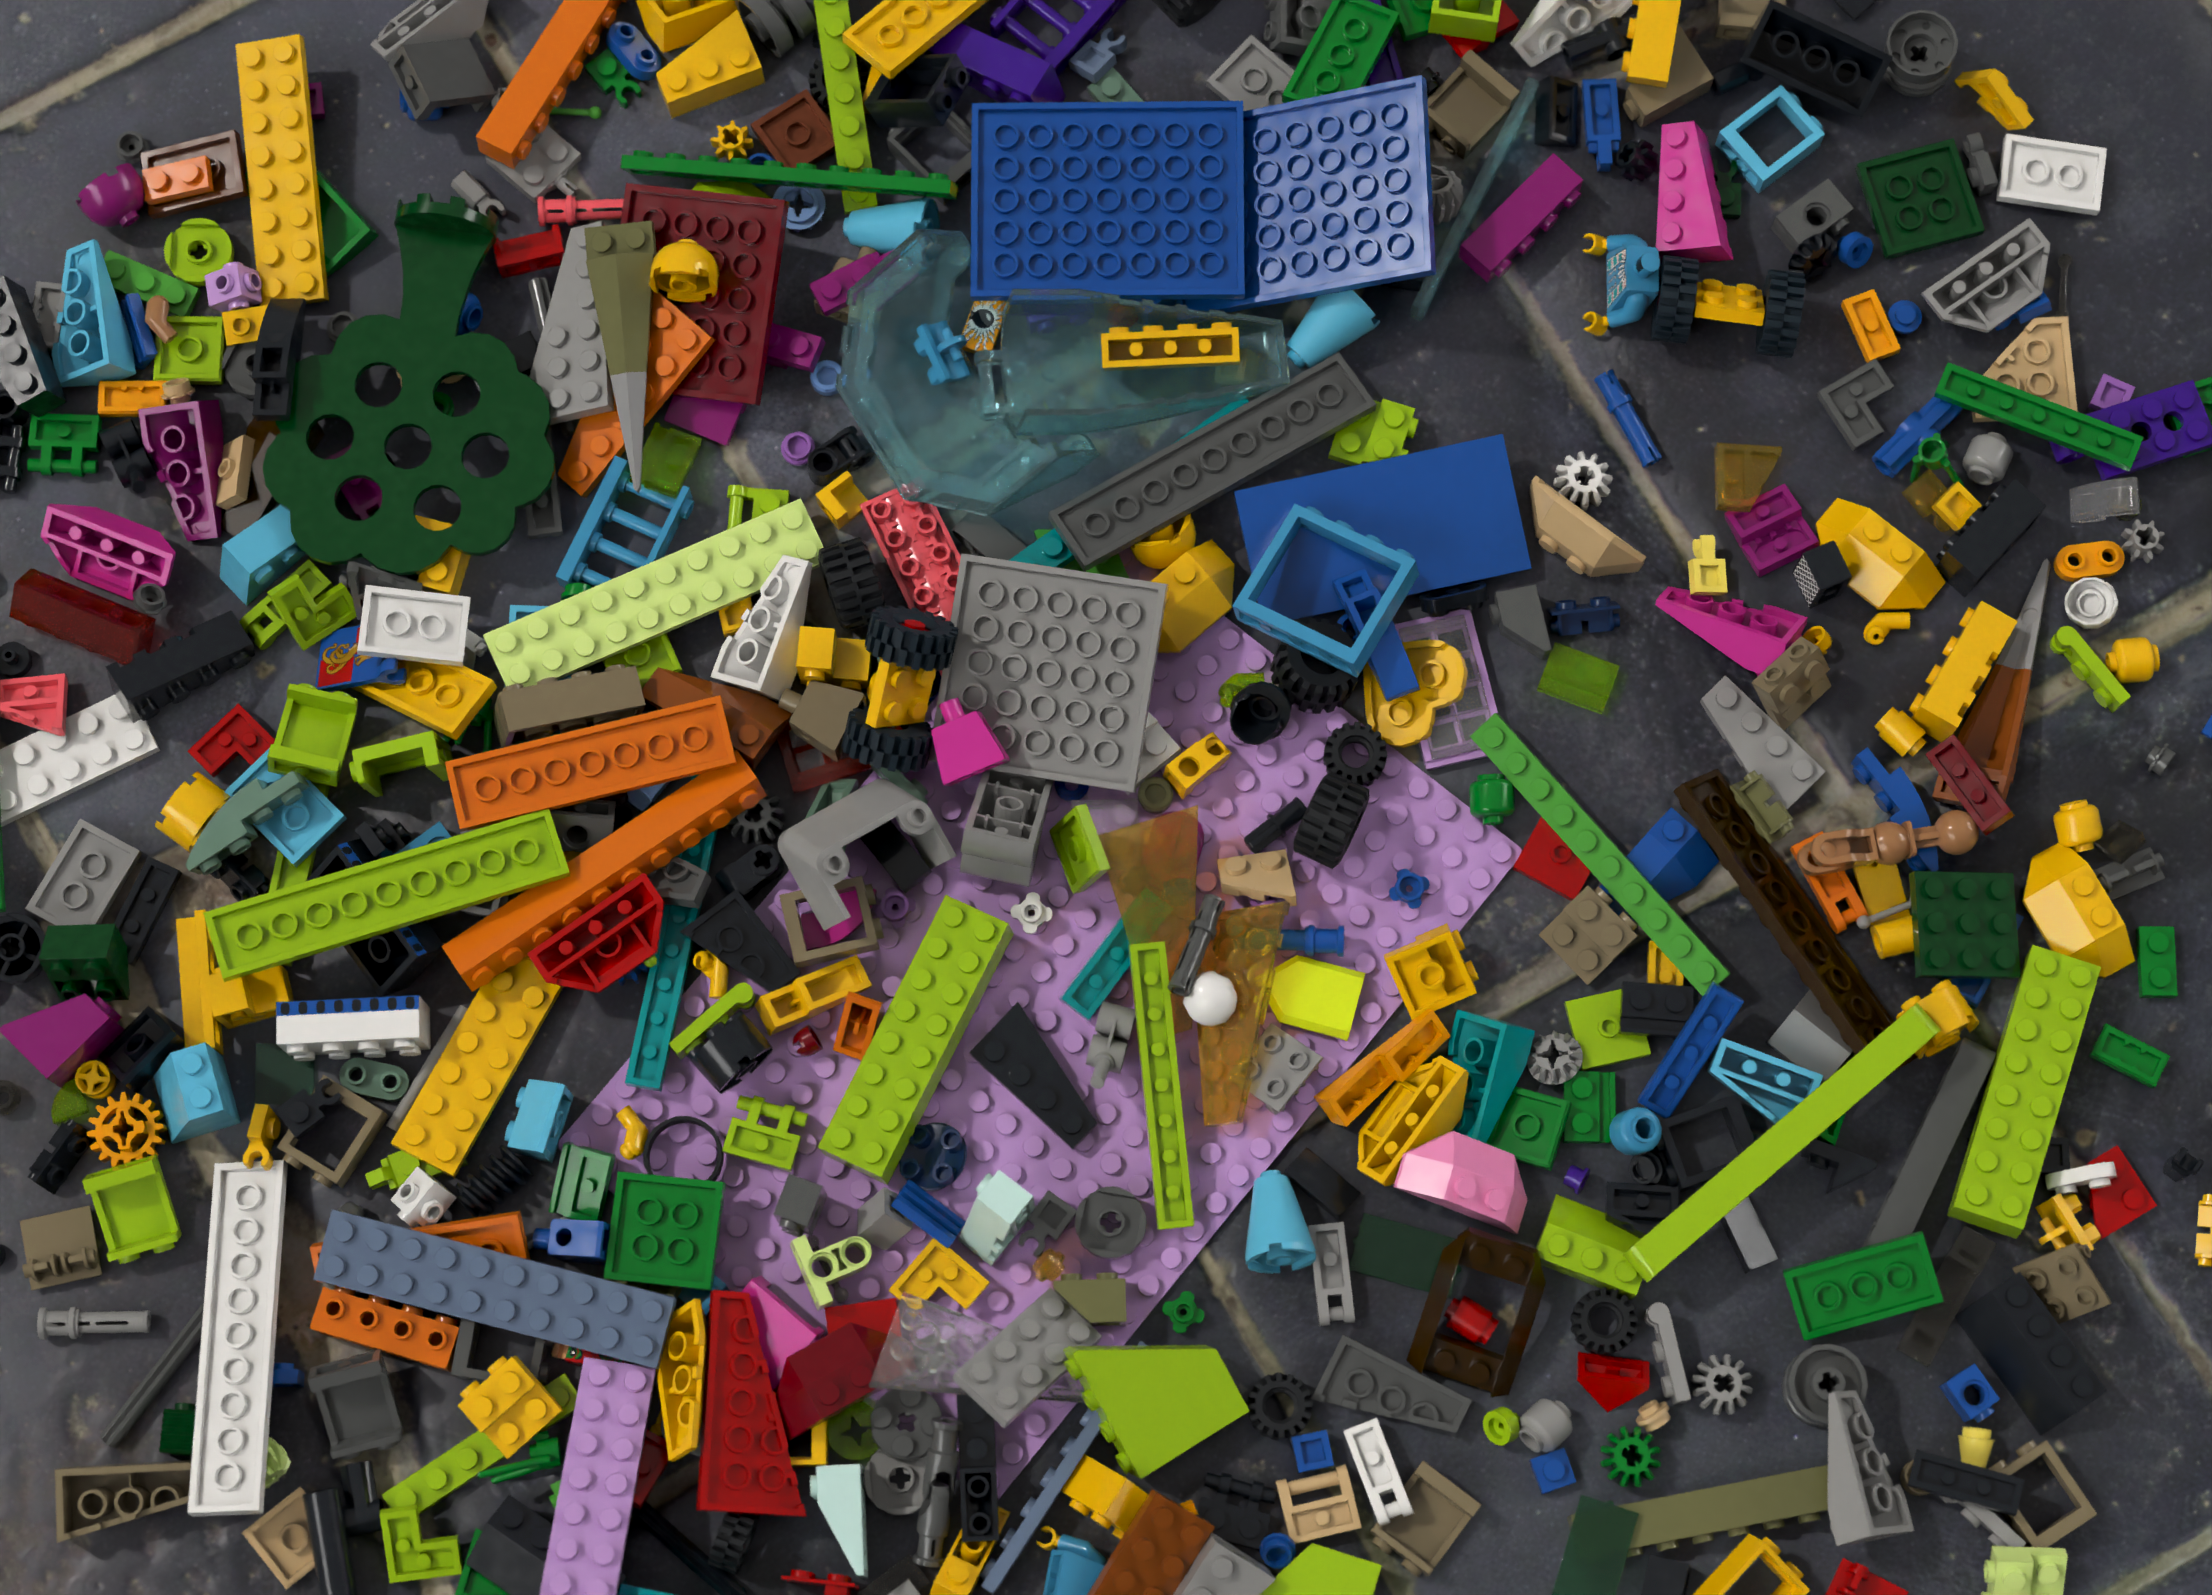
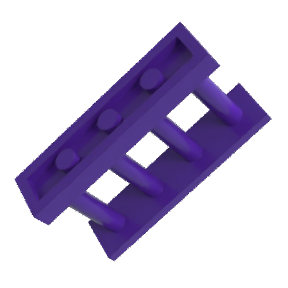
M1010 0L1005 7L999 6L990 18L991 37L998 39L1007 30L1039 55L1041 59L1050 62L1057 77H1059L1069 66L1068 60L1098 34L1127 0H1072L1084 9L1085 15L1078 23L1075 21L1069 22L1042 0ZM1027 6L1063 33V39L1056 47L1053 45L1049 47L1015 20Z

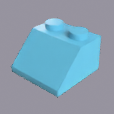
M529 1079L527 1086L520 1088L516 1099V1107L519 1108L516 1120L509 1122L505 1133V1141H508L507 1147L512 1152L553 1163L558 1142L574 1098L573 1094L564 1084Z

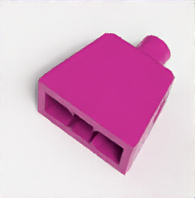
M959 698L950 699L939 705L945 724L933 728L931 733L943 785H955L1011 761L981 712L973 711L965 715Z

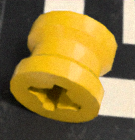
M92 1060L83 1063L77 1069L75 1083L77 1088L88 1097L104 1099L114 1091L116 1076L104 1063Z

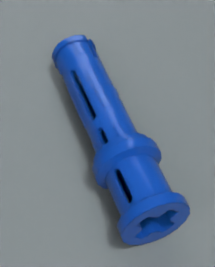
M1315 925L1305 926V930L1239 927L1238 950L1305 951V954L1308 956H1314L1315 953H1337L1338 957H1344L1345 927L1344 925H1339L1337 929L1316 928Z

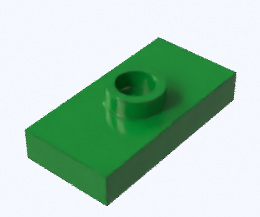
M2104 1024L2089 1057L2153 1089L2156 1087L2170 1055L2108 1024Z

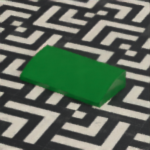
M317 169L326 275L328 277L362 252L379 234ZM246 173L245 175H246V182H247V189H248V197L250 198V196H249V185H248V174Z

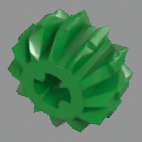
M1625 1426L1620 1427V1439L1612 1433L1606 1437L1613 1447H1600L1601 1453L1610 1456V1459L1601 1461L1600 1466L1605 1468L1612 1465L1614 1470L1608 1473L1607 1478L1612 1480L1620 1474L1619 1484L1623 1488L1627 1486L1630 1476L1635 1488L1642 1486L1640 1474L1646 1480L1651 1481L1654 1475L1647 1466L1651 1468H1659L1661 1466L1660 1461L1650 1458L1651 1455L1661 1452L1660 1447L1655 1446L1649 1449L1647 1446L1654 1436L1648 1434L1643 1440H1640L1641 1428L1638 1426L1633 1429L1631 1437ZM1629 1448L1634 1449V1456L1639 1458V1462L1635 1461L1631 1466L1626 1465L1627 1459L1622 1457V1451L1625 1453Z

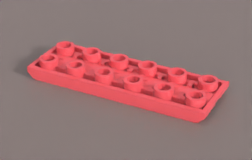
M920 477L859 504L908 609L917 608L920 612L924 613L928 611L934 613L933 616H942L946 618L945 621H951L961 556L923 478Z

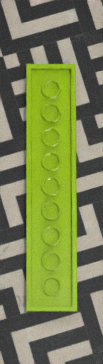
M545 809L206 911L203 914L223 980L227 982L570 876V871L550 810Z

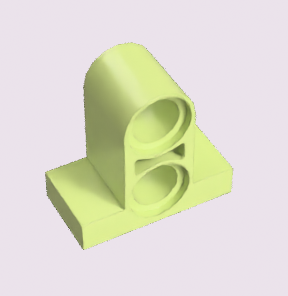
M806 1235L793 1239L790 1244L817 1311L831 1306L834 1301L828 1285L864 1270L872 1255L871 1246L868 1241L858 1236L849 1237L816 1252L812 1251ZM853 1246L858 1247L863 1252L864 1260L860 1263H851L845 1256V1250ZM819 1260L827 1262L831 1268V1274L827 1277H818L812 1271V1264Z

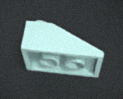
M860 1464L816 1466V1475H810L811 1497L817 1500L822 1513L856 1575L860 1579H868L864 1468Z

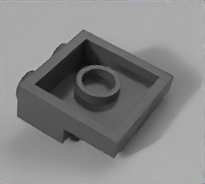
M1264 0L1265 10H1270V21L1266 23L1264 28V39L1270 42V50L1295 56L1304 54L1333 0Z

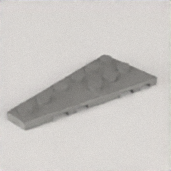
M602 221L574 227L570 230L529 377L542 388L549 401L551 412L550 425L614 410L613 387L586 264L587 254L584 228L607 226Z

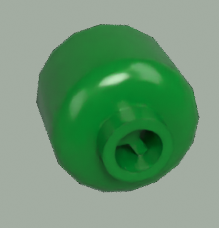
M1504 774L1478 775L1477 781L1471 783L1469 786L1471 815L1475 818L1483 819V825L1504 824L1505 817H1509L1515 812L1514 785L1505 779Z

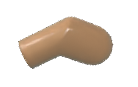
M155 295L147 302L145 322L165 344H168L178 333L167 322L170 309L168 300L164 296Z

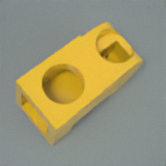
M1211 732L1167 764L1163 778L1184 799L1200 782L1221 767L1232 753L1216 734Z

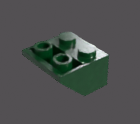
M116 924L48 926L38 960L61 1002L82 994H87L93 1000L100 996L105 1002L129 1000L127 946Z

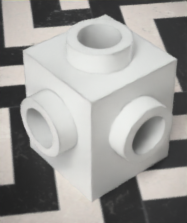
M417 1166L391 1198V1201L401 1210L397 1215L408 1225L415 1227L417 1224L421 1226L436 1224L454 1202L456 1196L440 1181Z

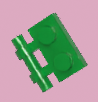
M47 413L38 418L31 414L28 446L31 450H41V458L28 459V472H41L42 476H53L54 473H71L73 477L97 474L99 470L98 461L85 460L86 451L99 452L101 438L99 431L102 428V418L99 415ZM55 451H72L71 459H55Z

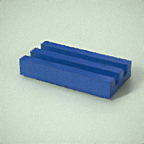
M130 293L125 296L126 300L120 302V309L132 341L135 370L145 369L158 352L151 329L145 322V310L139 293Z
M910 1179L905 1183L891 1204L894 1209L947 1248L955 1241L956 1236L965 1224L963 1219Z

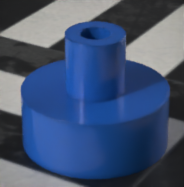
M1852 232L1847 236H1842L1837 242L1839 260L1851 268L1863 266L1871 257L1873 251L1872 240L1860 232Z

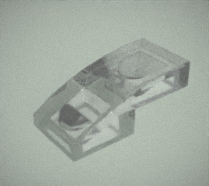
M2137 477L2095 482L2069 489L2072 524L2107 521L2106 517L2140 514L2139 482Z

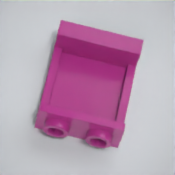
M760 1275L751 1279L742 1292H749L760 1333L759 1340L763 1356L767 1360L770 1383L772 1390H775L779 1387L787 1357L818 1341L825 1330L820 1326L814 1328L768 1289L772 1284Z

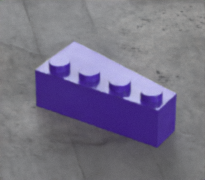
M962 23L958 24L923 53L924 55L957 54L971 77L968 86L999 103L1063 102L1066 98L1065 92L1050 62Z

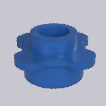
M1401 869L1397 872L1398 880L1395 886L1389 890V897L1393 901L1400 900L1407 903L1411 909H1417L1422 904L1421 897L1423 892L1429 888V880L1424 876L1420 877L1415 873H1410L1408 869ZM1411 886L1413 890L1408 892L1406 887Z

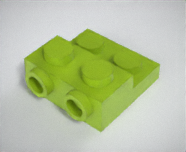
M1382 399V402L1375 401L1376 410L1336 432L1328 459L1354 466L1408 454L1409 450L1403 449L1406 438H1414L1419 419L1413 418L1415 408Z

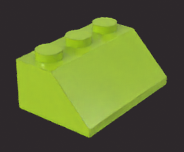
M1555 1195L1535 1248L1539 1251L1542 1266L1599 1288H1606V1290L1615 1289L1620 1295H1626L1630 1300L1637 1295L1643 1279L1623 1256L1641 1240L1640 1238L1606 1221L1604 1212L1560 1195Z

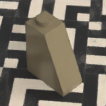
M1677 24L1666 88L1631 83L1627 88L1623 107L1627 116L1632 121L1636 120L1640 128L1710 91L1714 77L1679 24Z

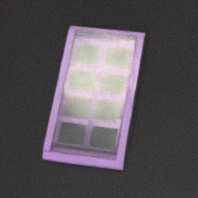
M1459 609L1441 617L1429 616L1394 624L1401 642L1428 639L1440 640L1458 649L1465 659L1468 671L1467 683L1462 699L1448 707L1436 710L1431 736L1419 742L1426 771L1488 757L1472 740L1470 735L1494 713H1498L1470 610Z

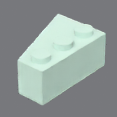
M1000 1170L994 1176L988 1173L977 1186V1198L958 1239L960 1243L990 1266L995 1263L1035 1209L1033 1195Z

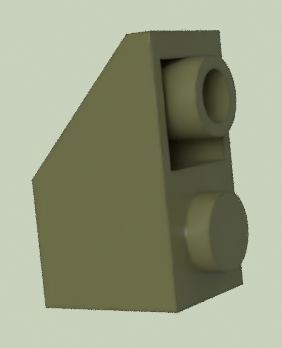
M1097 1273V1279L1083 1280L1082 1274H1062L1061 1280H1053L1054 1291L1091 1326L1127 1325L1125 1278H1118V1273Z

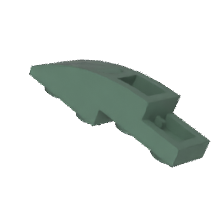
M292 770L271 785L255 778L241 788L218 810L201 832L186 862L187 869L199 875L202 873L203 875H208L222 866L221 861L231 854L236 856L251 847L250 842L259 837L252 824L259 825L266 822L274 815L272 811L283 804L285 806L291 805L301 799L303 796L302 792L310 787L305 777Z

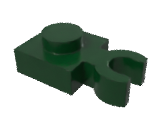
M1714 159V178L1720 193L1723 219L1738 220L1741 211V183H1731L1737 172V162L1732 160L1729 167L1730 171L1724 173L1718 168V160Z

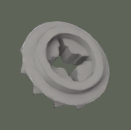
M1553 1030L1550 1035H1539L1538 1041L1531 1045L1527 1060L1528 1069L1531 1075L1541 1083L1548 1085L1562 1084L1573 1078L1579 1071L1583 1061L1582 1049L1578 1041L1568 1033L1560 1034ZM1556 1047L1559 1055L1562 1056L1556 1058L1553 1068L1549 1059L1545 1057L1551 1056L1553 1048Z

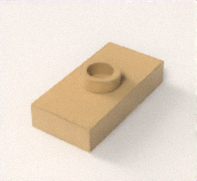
M243 434L224 445L222 462L218 468L219 484L216 506L228 510L247 500L255 439Z

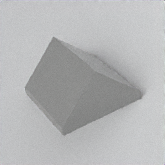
M1811 990L1805 994L1767 1042L1770 1047L1792 1064L1824 1075L1821 1084L1838 1070L1853 1051L1843 1041L1840 1031L1831 1018L1822 1011L1819 1001Z

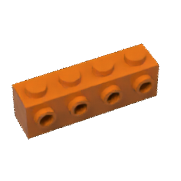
M336 1285L333 1290L323 1287L309 1327L311 1330L371 1349H381V1352L451 1372L460 1328L456 1327L458 1320L437 1314L436 1319L433 1320L422 1316L424 1310L403 1304L402 1309L399 1310L389 1307L390 1300L369 1294L366 1300L354 1296L356 1290Z

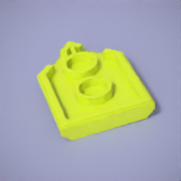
M1296 955L1254 979L1279 1023L1348 1041L1365 973Z

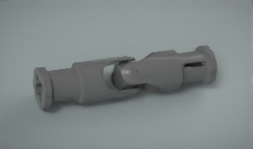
M935 1417L931 1419V1426L934 1427L932 1446L927 1448L922 1488L924 1501L919 1511L916 1530L919 1533L917 1553L913 1554L912 1562L925 1567H940L945 1561V1558L942 1557L944 1537L949 1534L951 1519L948 1503L951 1502L954 1495L959 1452L956 1448L959 1430L963 1429V1422L961 1420L949 1417ZM939 1472H947L949 1475L948 1484L942 1483L940 1480L931 1481V1479Z

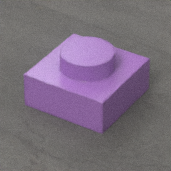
M2103 374L2088 407L2098 411L2128 401L2135 387Z

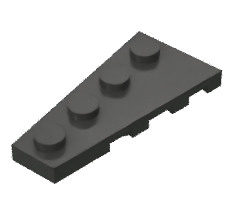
M1344 1334L1311 1398L1320 1402L1336 1404L1346 1408L1362 1410L1455 1433L1472 1402V1399Z

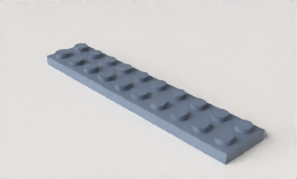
M333 1209L313 1279L656 1369L660 1367L677 1297Z

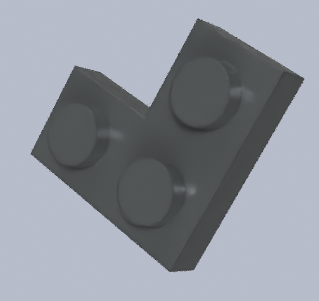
M1874 359L1818 391L1816 396L1852 451H1855L1883 434V428L1867 405L1891 392L1894 385L1877 359Z

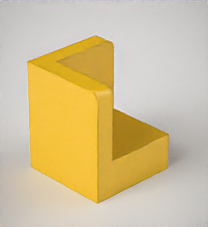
M845 471L815 494L817 505L838 530L862 513L859 504L868 501L853 483L852 475L848 471Z

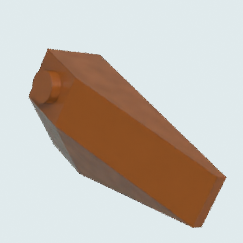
M659 667L642 688L644 700L658 710L720 695L734 752L737 750L753 771L792 716V713L779 708L777 703L764 695Z

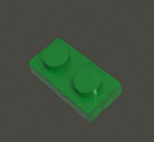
M2139 926L2136 928L2139 998L2177 997L2174 927Z

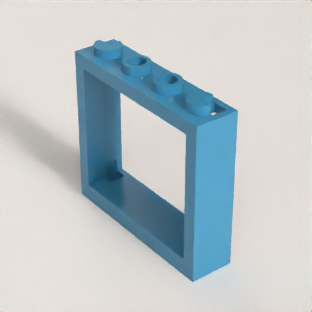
M1294 504L1232 607L1238 621L1358 678L1419 576L1416 560H1414L1415 558L1409 552L1399 548L1395 551L1385 546L1379 538L1367 534L1365 537L1355 532L1349 524L1341 520L1333 522L1325 518L1314 507L1307 506L1304 508ZM1301 527L1397 571L1352 648L1256 603V600Z

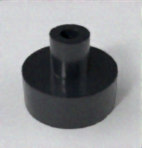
M8 642L0 647V672L8 678H21L30 671L33 660L31 653L25 646L18 642Z

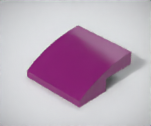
M673 396L664 421L729 446L740 415L744 414L747 404Z
M1785 483L1724 513V517L1736 541L1758 577H1762L1800 558L1802 553L1819 546L1818 538L1802 517L1801 506Z

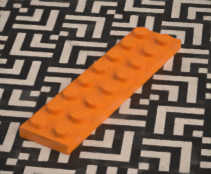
M720 695L445 762L458 824L462 832L496 824L536 811L554 810L737 765Z

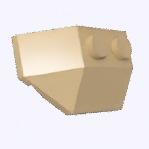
M1538 476L1532 479L1529 497L1535 537L1539 539V544L1546 551L1552 554L1557 552L1567 560L1566 564L1578 574H1583L1584 572L1589 577L1639 572L1645 562V555L1623 541Z

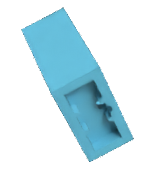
M1780 85L1722 129L1718 134L1715 145L1730 162L1732 160L1737 162V170L1759 194L1820 147L1825 133L1818 119L1814 116H1809L1803 110L1799 98L1793 92H1787ZM1777 105L1806 139L1768 167L1738 133L1773 106Z

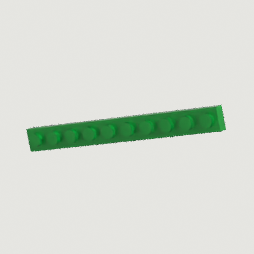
M641 150L633 151V155H622L621 169L635 175L957 199L958 186L952 180H948L949 176L941 173H929L928 178L915 177L916 173L911 171L897 170L894 176L882 175V170L862 168V173L849 172L850 168L838 165H830L829 170H816L817 166L814 164L796 163V168L784 167L783 162L765 160L763 165H751V160L731 158V163L718 162L719 158L714 156L699 155L698 160H686V155L666 153L665 158L653 157L654 153Z

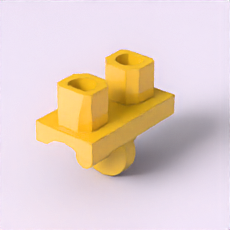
M2059 1193L2035 1207L2042 1218L2039 1223L2046 1235L2038 1239L2041 1245L2051 1241L2057 1250L2072 1243H2079L2080 1245L2086 1244L2090 1251L2094 1249L2093 1245L2101 1238L2094 1224L2089 1222L2081 1227L2074 1214L2082 1210V1204L2075 1193L2064 1196Z

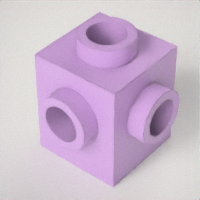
M241 262L226 263L222 269L205 275L210 308L226 312L249 308L263 303L261 295L262 283L258 271L244 266Z

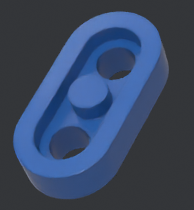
M620 21L610 26L606 36V44L611 52L633 77L644 81L654 79L662 64L659 53L634 25Z

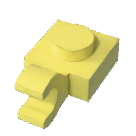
M1700 535V539H1694L1692 543L1693 553L1696 558L1688 561L1690 595H1724L1728 592L1725 559H1715L1714 535Z

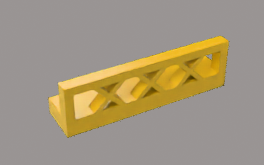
M194 910L195 917L176 919L185 1048L206 1042L219 1054L224 1055L222 1025L213 1017L204 976L214 974L213 970L217 968V957L203 914L206 910Z

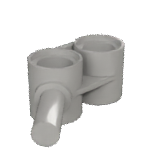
M1106 1001L1102 1002L1095 1027L1097 1034L1092 1037L1086 1059V1065L1095 1067L1090 1080L1092 1087L1096 1089L1102 1088L1110 1071L1121 1073L1128 1047L1127 1042L1130 1040L1136 1019L1135 1009Z

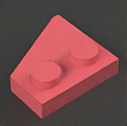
M66 674L0 680V717L58 736H65L68 679Z

